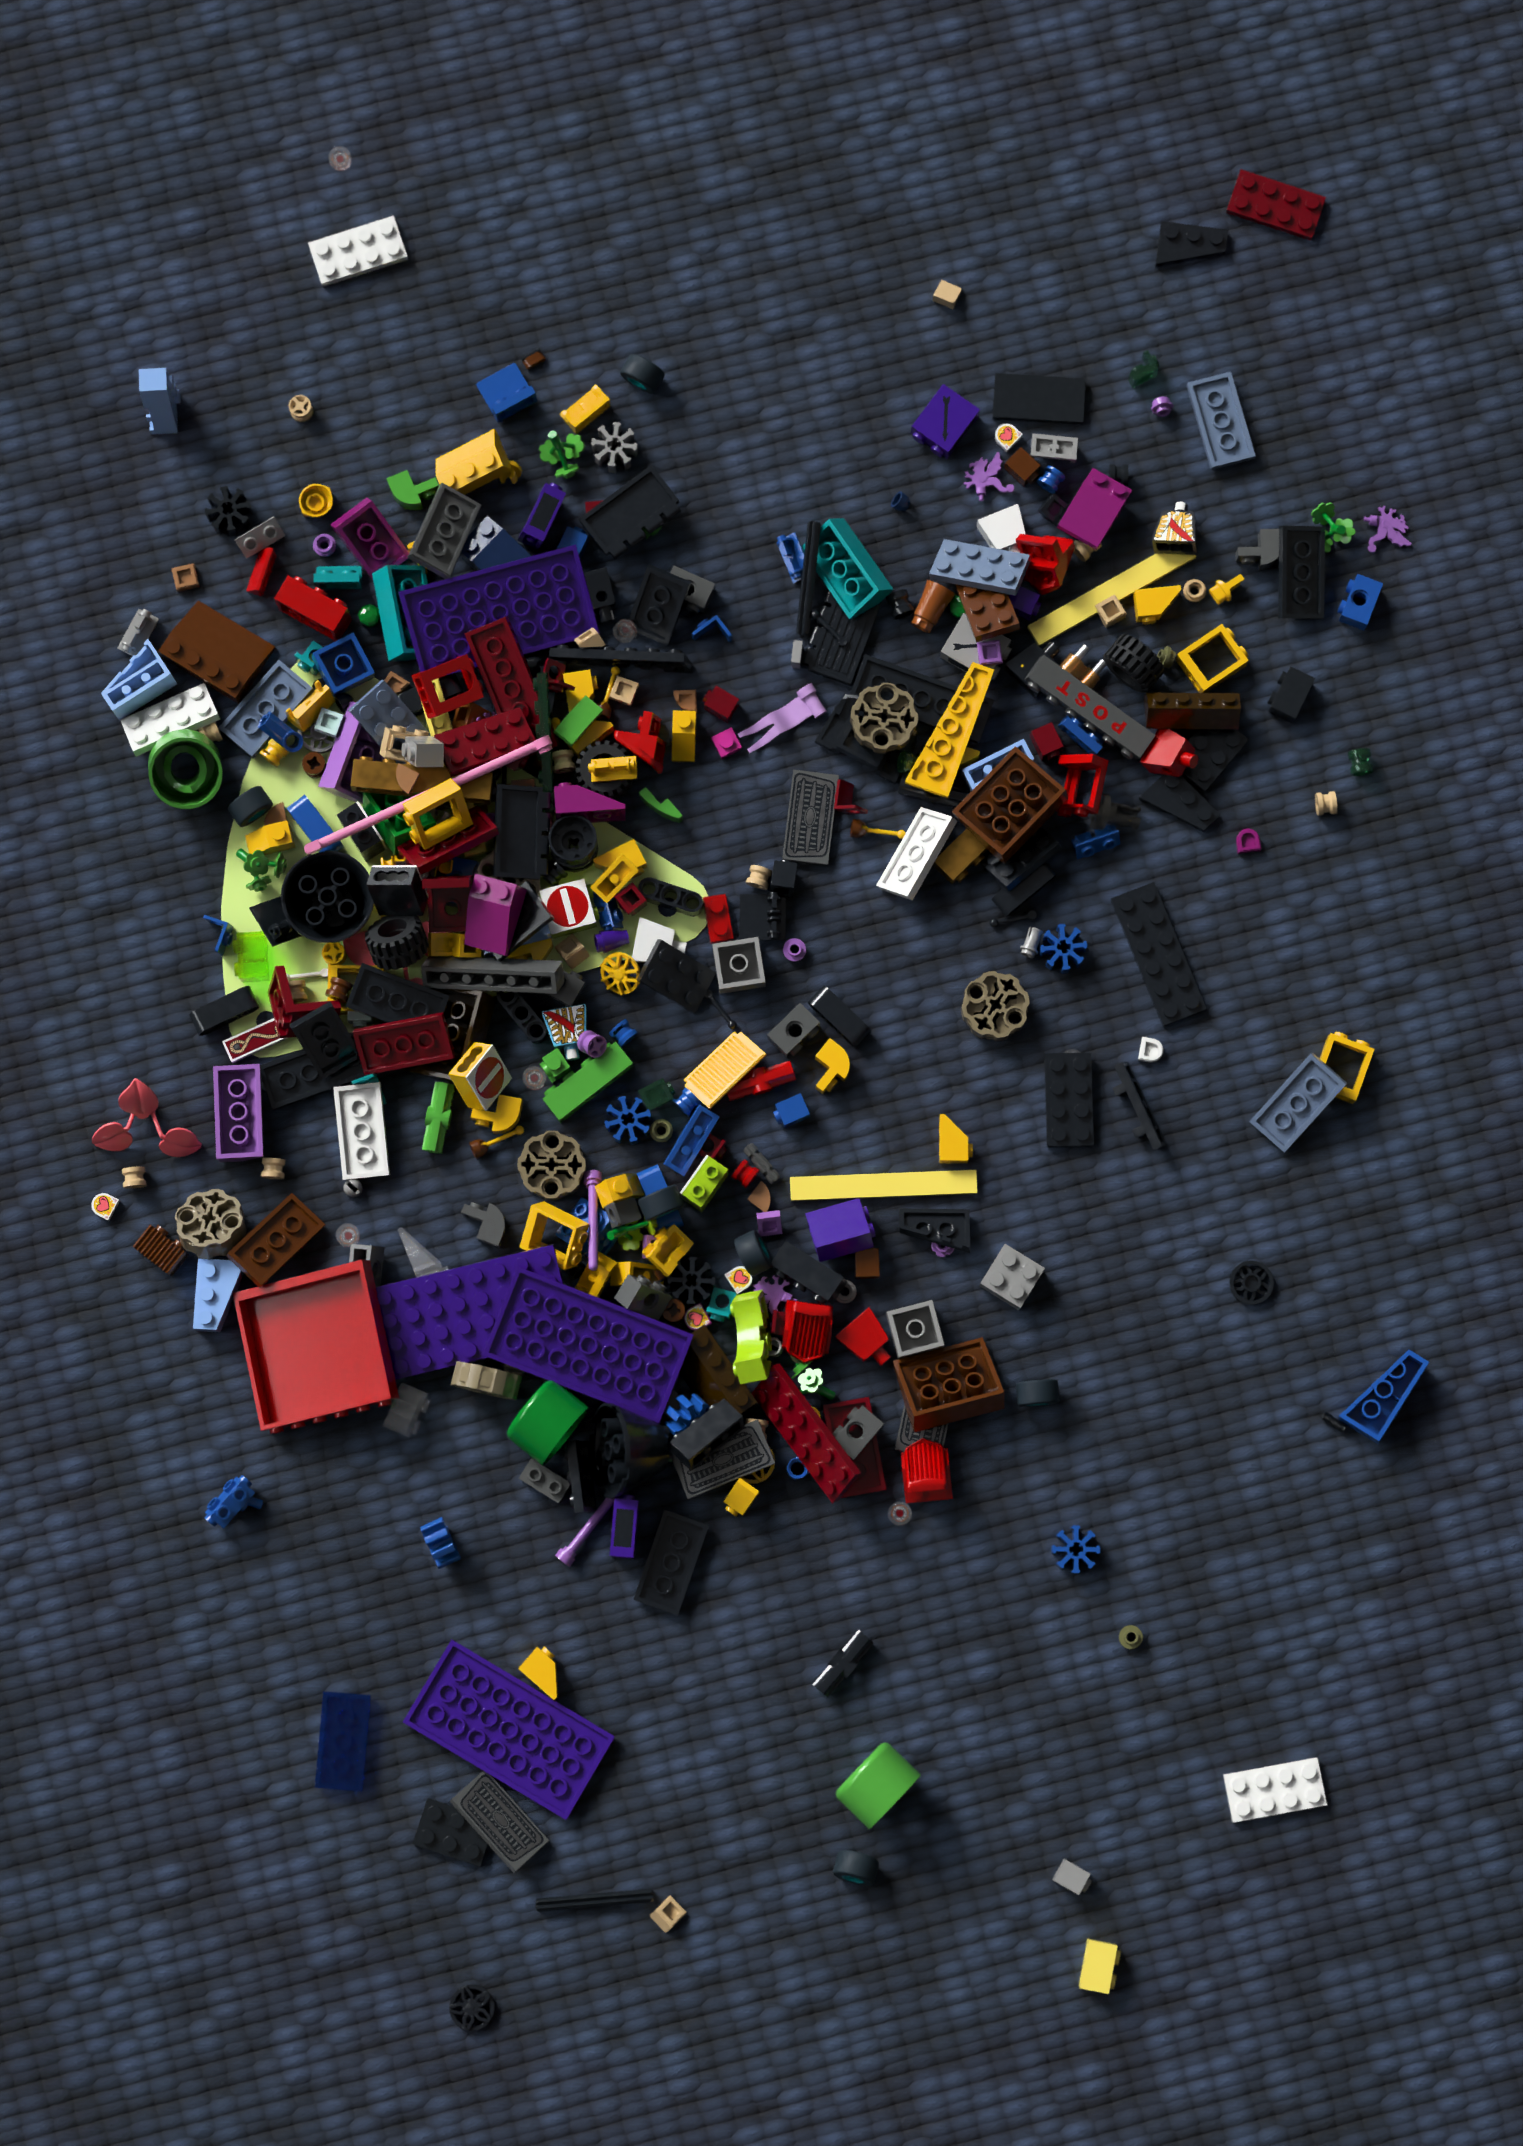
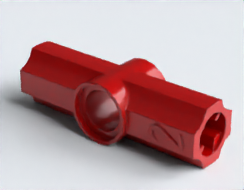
M787 1061L768 1068L760 1067L749 1071L727 1092L729 1101L751 1094L760 1095L773 1090V1087L796 1081L791 1062Z

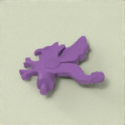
M999 452L996 453L993 460L988 464L986 472L985 467L988 460L983 461V457L969 465V468L974 467L973 472L975 474L970 475L968 471L965 472V478H969L972 481L964 482V485H966V489H969L972 485L976 486V495L979 496V501H984L986 486H994L1002 493L1014 491V485L1009 484L1005 488L1000 480L994 477L997 476V472L1001 471L1000 466L1003 463Z
M1385 506L1378 508L1381 516L1370 515V518L1364 517L1363 521L1369 522V525L1378 526L1377 534L1371 537L1368 542L1369 552L1373 553L1376 551V545H1373V543L1384 539L1386 534L1392 544H1397L1399 547L1411 546L1412 543L1402 536V534H1405V530L1409 528L1405 525L1404 515H1400V519L1392 517V514L1396 513V509L1392 510L1390 508L1389 513L1386 514Z
M775 1275L772 1277L775 1280L773 1285L769 1284V1281L767 1283L764 1281L767 1279L765 1276L761 1278V1281H758V1284L753 1285L756 1288L754 1291L763 1289V1292L767 1294L764 1296L766 1304L769 1303L768 1308L771 1313L773 1310L778 1311L777 1307L780 1301H797V1299L792 1298V1294L783 1290L790 1282L784 1280L782 1285H779V1277L776 1278Z

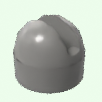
M348 1179L344 1183L343 1189L347 1196L355 1198L362 1193L363 1186L357 1179ZM350 1182L358 1189L356 1193L347 1186Z
M772 1337V1346L779 1349L778 1351H769V1356L778 1357L782 1354L784 1348H782V1342L779 1339Z

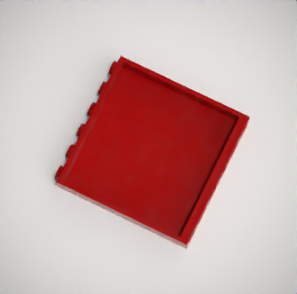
M358 1260L265 1284L261 1288L254 1287L233 1293L261 1431H270V1434L284 1432L283 1427L301 1428L306 1426L305 1422L313 1420V1424L327 1421V1416L334 1415L335 1418L345 1417L349 1415L348 1411L356 1409V1413L370 1410L371 1405L378 1404V1407L392 1405L391 1400L399 1399L370 1260Z

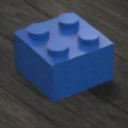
M354 632L312 653V660L325 685L330 688L333 697L374 678L375 672Z

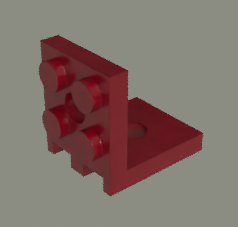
M474 875L427 876L422 879V889H427L429 896V932L466 931L468 897ZM448 902H455L458 905V912L455 915H450L446 912L445 906Z
M275 966L267 993L279 1038L296 1037L289 1024L329 1001L294 1004L285 967ZM330 1001L339 1015L341 1011L340 1001Z

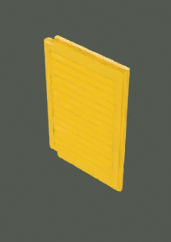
M734 1031L684 1079V1082H686L685 1087L706 1107L711 1109L767 1054L742 1032L737 1034Z

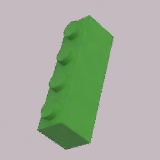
M610 1042L607 1043L606 1050L600 1057L594 1059L592 1057L587 1058L581 1064L582 1068L576 1073L571 1071L563 1077L562 1080L564 1082L558 1087L553 1085L544 1092L543 1102L560 1123L634 1067L633 1062L617 1042H614L612 1045Z

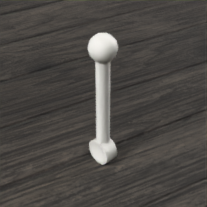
M323 968L319 972L293 975L286 973L288 981L290 979L315 976L327 978L328 969Z

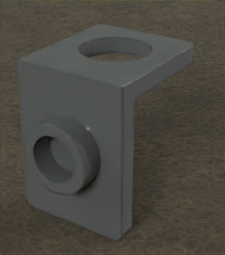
M634 1197L616 1203L612 1202L605 1206L612 1229L641 1219Z

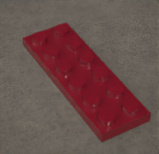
M508 616L464 633L497 714L520 707L536 740L549 735L552 741V748L560 745ZM539 751L531 753L528 756L531 757L533 755H536L539 753Z
M780 1363L775 1364L770 1368L768 1378L761 1380L752 1392V1395L829 1500L835 1503L841 1499L861 1472Z

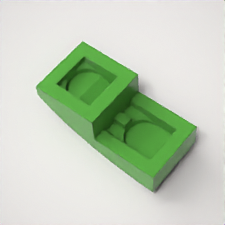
M585 696L554 730V733L572 747L586 733L587 728L602 714L603 709Z
M646 787L639 792V798L659 815L677 823L683 821V815L668 798L660 804Z

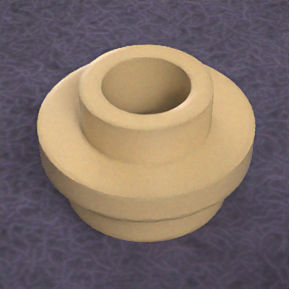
M1192 579L1184 585L1183 594L1188 601L1199 602L1206 594V587L1202 581ZM1196 588L1199 593L1194 595L1190 592V589Z

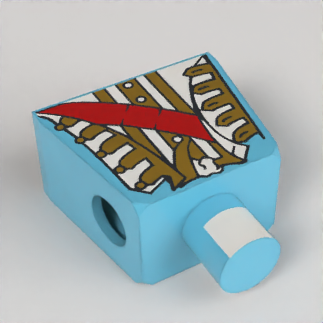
M581 1004L542 1011V1016L554 1049H564L566 1061L579 1059L577 1041L579 1036L587 1030L586 1005Z

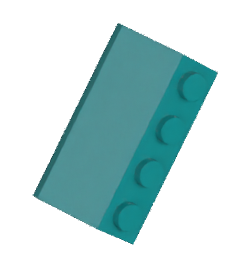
M844 518L828 519L821 526L816 572L847 617L853 619L878 605L894 589ZM805 543L802 545V549H803L804 552H805Z
M386 565L372 573L388 661L415 660L414 649L408 648V646L412 645L398 592L428 584L425 567L419 565Z

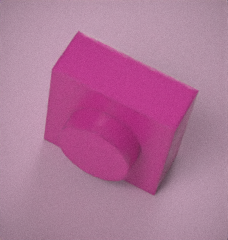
M732 727L711 737L721 759L742 749Z

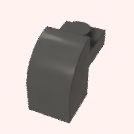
M1260 529L1258 533V547H1238L1235 553L1236 562H1242L1243 565H1253L1255 562H1258L1259 571L1272 567L1279 559V529Z
M471 1202L470 1206L464 1204L461 1211L462 1215L482 1222L476 1237L477 1240L500 1248L506 1233V1221L501 1211L491 1203H489L487 1211H483L484 1206Z

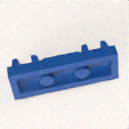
M699 1104L663 1165L679 1175L685 1176L720 1116Z

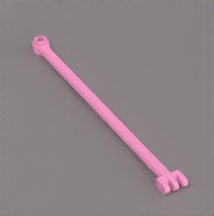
M550 736L541 737L530 744L461 774L452 780L458 786H461L536 751H539L540 754L546 753L553 749ZM418 795L319 840L317 839L304 846L305 853L312 855L329 845L404 812L402 804Z

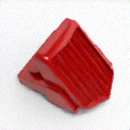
M1019 534L1015 539L1019 551L1023 554H1029L1031 558L1023 580L1028 581L1042 595L1059 589L1075 548L1074 540L1048 535L1040 537Z
M644 711L643 717L640 716L638 721L640 734L615 730L614 738L619 745L626 747L652 766L658 774H661L667 744L659 738L662 719L653 712Z
M787 1300L782 1348L786 1349L790 1355L803 1363L828 1354L832 1335L833 1306Z
M925 1438L906 1447L905 1451L901 1453L906 1503L953 1499L948 1448H944L940 1443Z

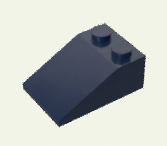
M488 516L468 535L460 554L463 561L476 571L531 556Z

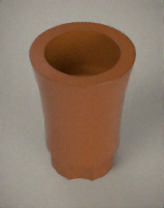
M927 580L919 604L913 614L914 617L911 625L923 632L930 633L955 594L948 588L934 581Z

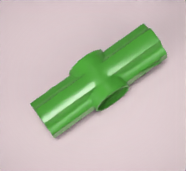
M435 1082L431 1105L428 1106L425 1118L426 1130L422 1151L442 1154L446 1130L449 1129L452 1117L451 1104L455 1091V1085L445 1082Z

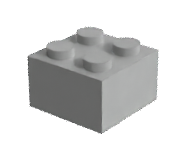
M758 937L712 944L720 994L766 987Z
M1004 1244L979 1286L1015 1309L1020 1310L1045 1268L1007 1244Z
M933 1300L886 1312L898 1359L944 1347Z

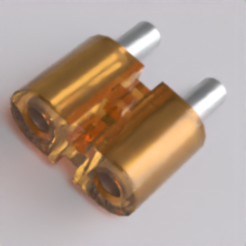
M1083 644L1075 655L1070 653L1059 666L1092 689L1100 680L1098 674L1106 666V663L1101 659L1093 669L1087 668L1081 659L1089 651V648Z

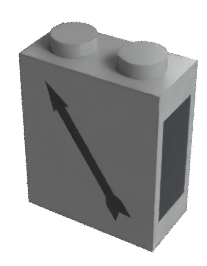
M963 613L942 648L940 658L967 673L972 662L979 664L977 643L966 614ZM1003 635L980 641L1000 640L1002 659L1005 661L1012 651V648L1009 647L1011 640ZM999 664L986 666L994 669L991 678L995 680L1001 669L998 667Z

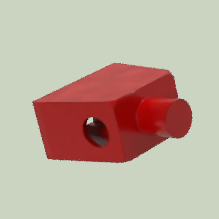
M1158 729L1155 737L1143 754L1140 763L1150 773L1179 777L1183 774L1186 766L1195 768L1199 758L1194 754L1195 748L1187 739L1170 729Z
M869 1307L835 1336L839 1343L863 1362L872 1356L882 1366L891 1358L882 1347L889 1341V1338Z

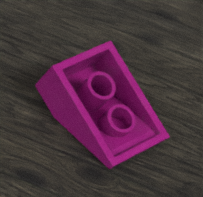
M1092 468L1057 528L1097 550L1124 509L1132 489Z
M368 498L362 500L330 524L372 580V573L386 565H400L408 559V550L373 501Z
M568 782L554 786L556 820L563 816L574 814L583 816L591 823L626 821L625 804Z
M475 874L468 897L464 945L508 956L527 889L513 883Z

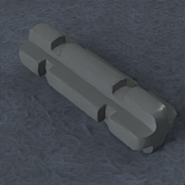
M750 1143L744 1148V1153L748 1158H752L753 1164L762 1174L766 1175L765 1178L770 1184H773L780 1178L779 1173L772 1169V1165L761 1152H758V1148L754 1143Z

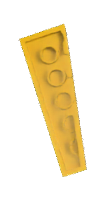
M972 662L955 695L952 697L947 709L908 774L905 784L948 799L994 669Z

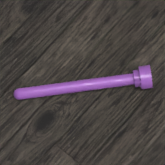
M588 1170L584 1173V1185L588 1189L589 1269L592 1271L598 1268V1195L595 1186L602 1182V1173L598 1170Z
M606 1498L569 1546H565L563 1549L560 1548L555 1555L568 1567L575 1561L574 1557L576 1556L575 1552L614 1504V1498Z

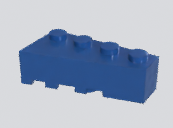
M1408 1350L1338 1416V1420L1379 1445L1428 1367L1429 1361Z

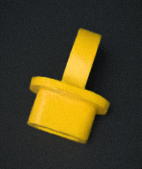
M1239 574L1226 584L1221 580H1217L1215 586L1209 589V593L1218 605L1225 600L1229 602L1231 601V591L1241 585L1244 577Z

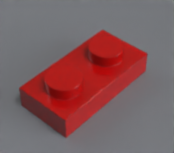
M726 894L703 897L710 944L733 940Z

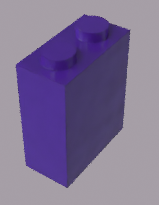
M859 1198L805 1213L819 1262L874 1247L872 1237H876L872 1223H867V1220L870 1219L867 1206L862 1207Z

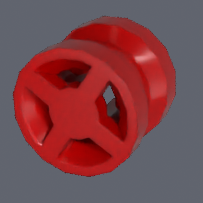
M744 1159L731 1178L742 1182V1186L747 1188L760 1170L756 1167H751L749 1162Z

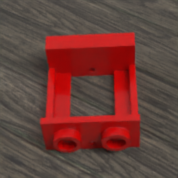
M468 654L458 656L443 664L411 675L428 719L484 697L482 693L483 686L476 678L475 666L471 658L468 657ZM461 670L468 691L440 702L432 681Z
M1095 754L1060 755L1058 764L1068 768L1064 786L1068 799L1057 810V815L1069 818L1071 814L1080 817H1088V814H1098L1108 760ZM1082 770H1096L1089 803L1087 805L1075 804Z

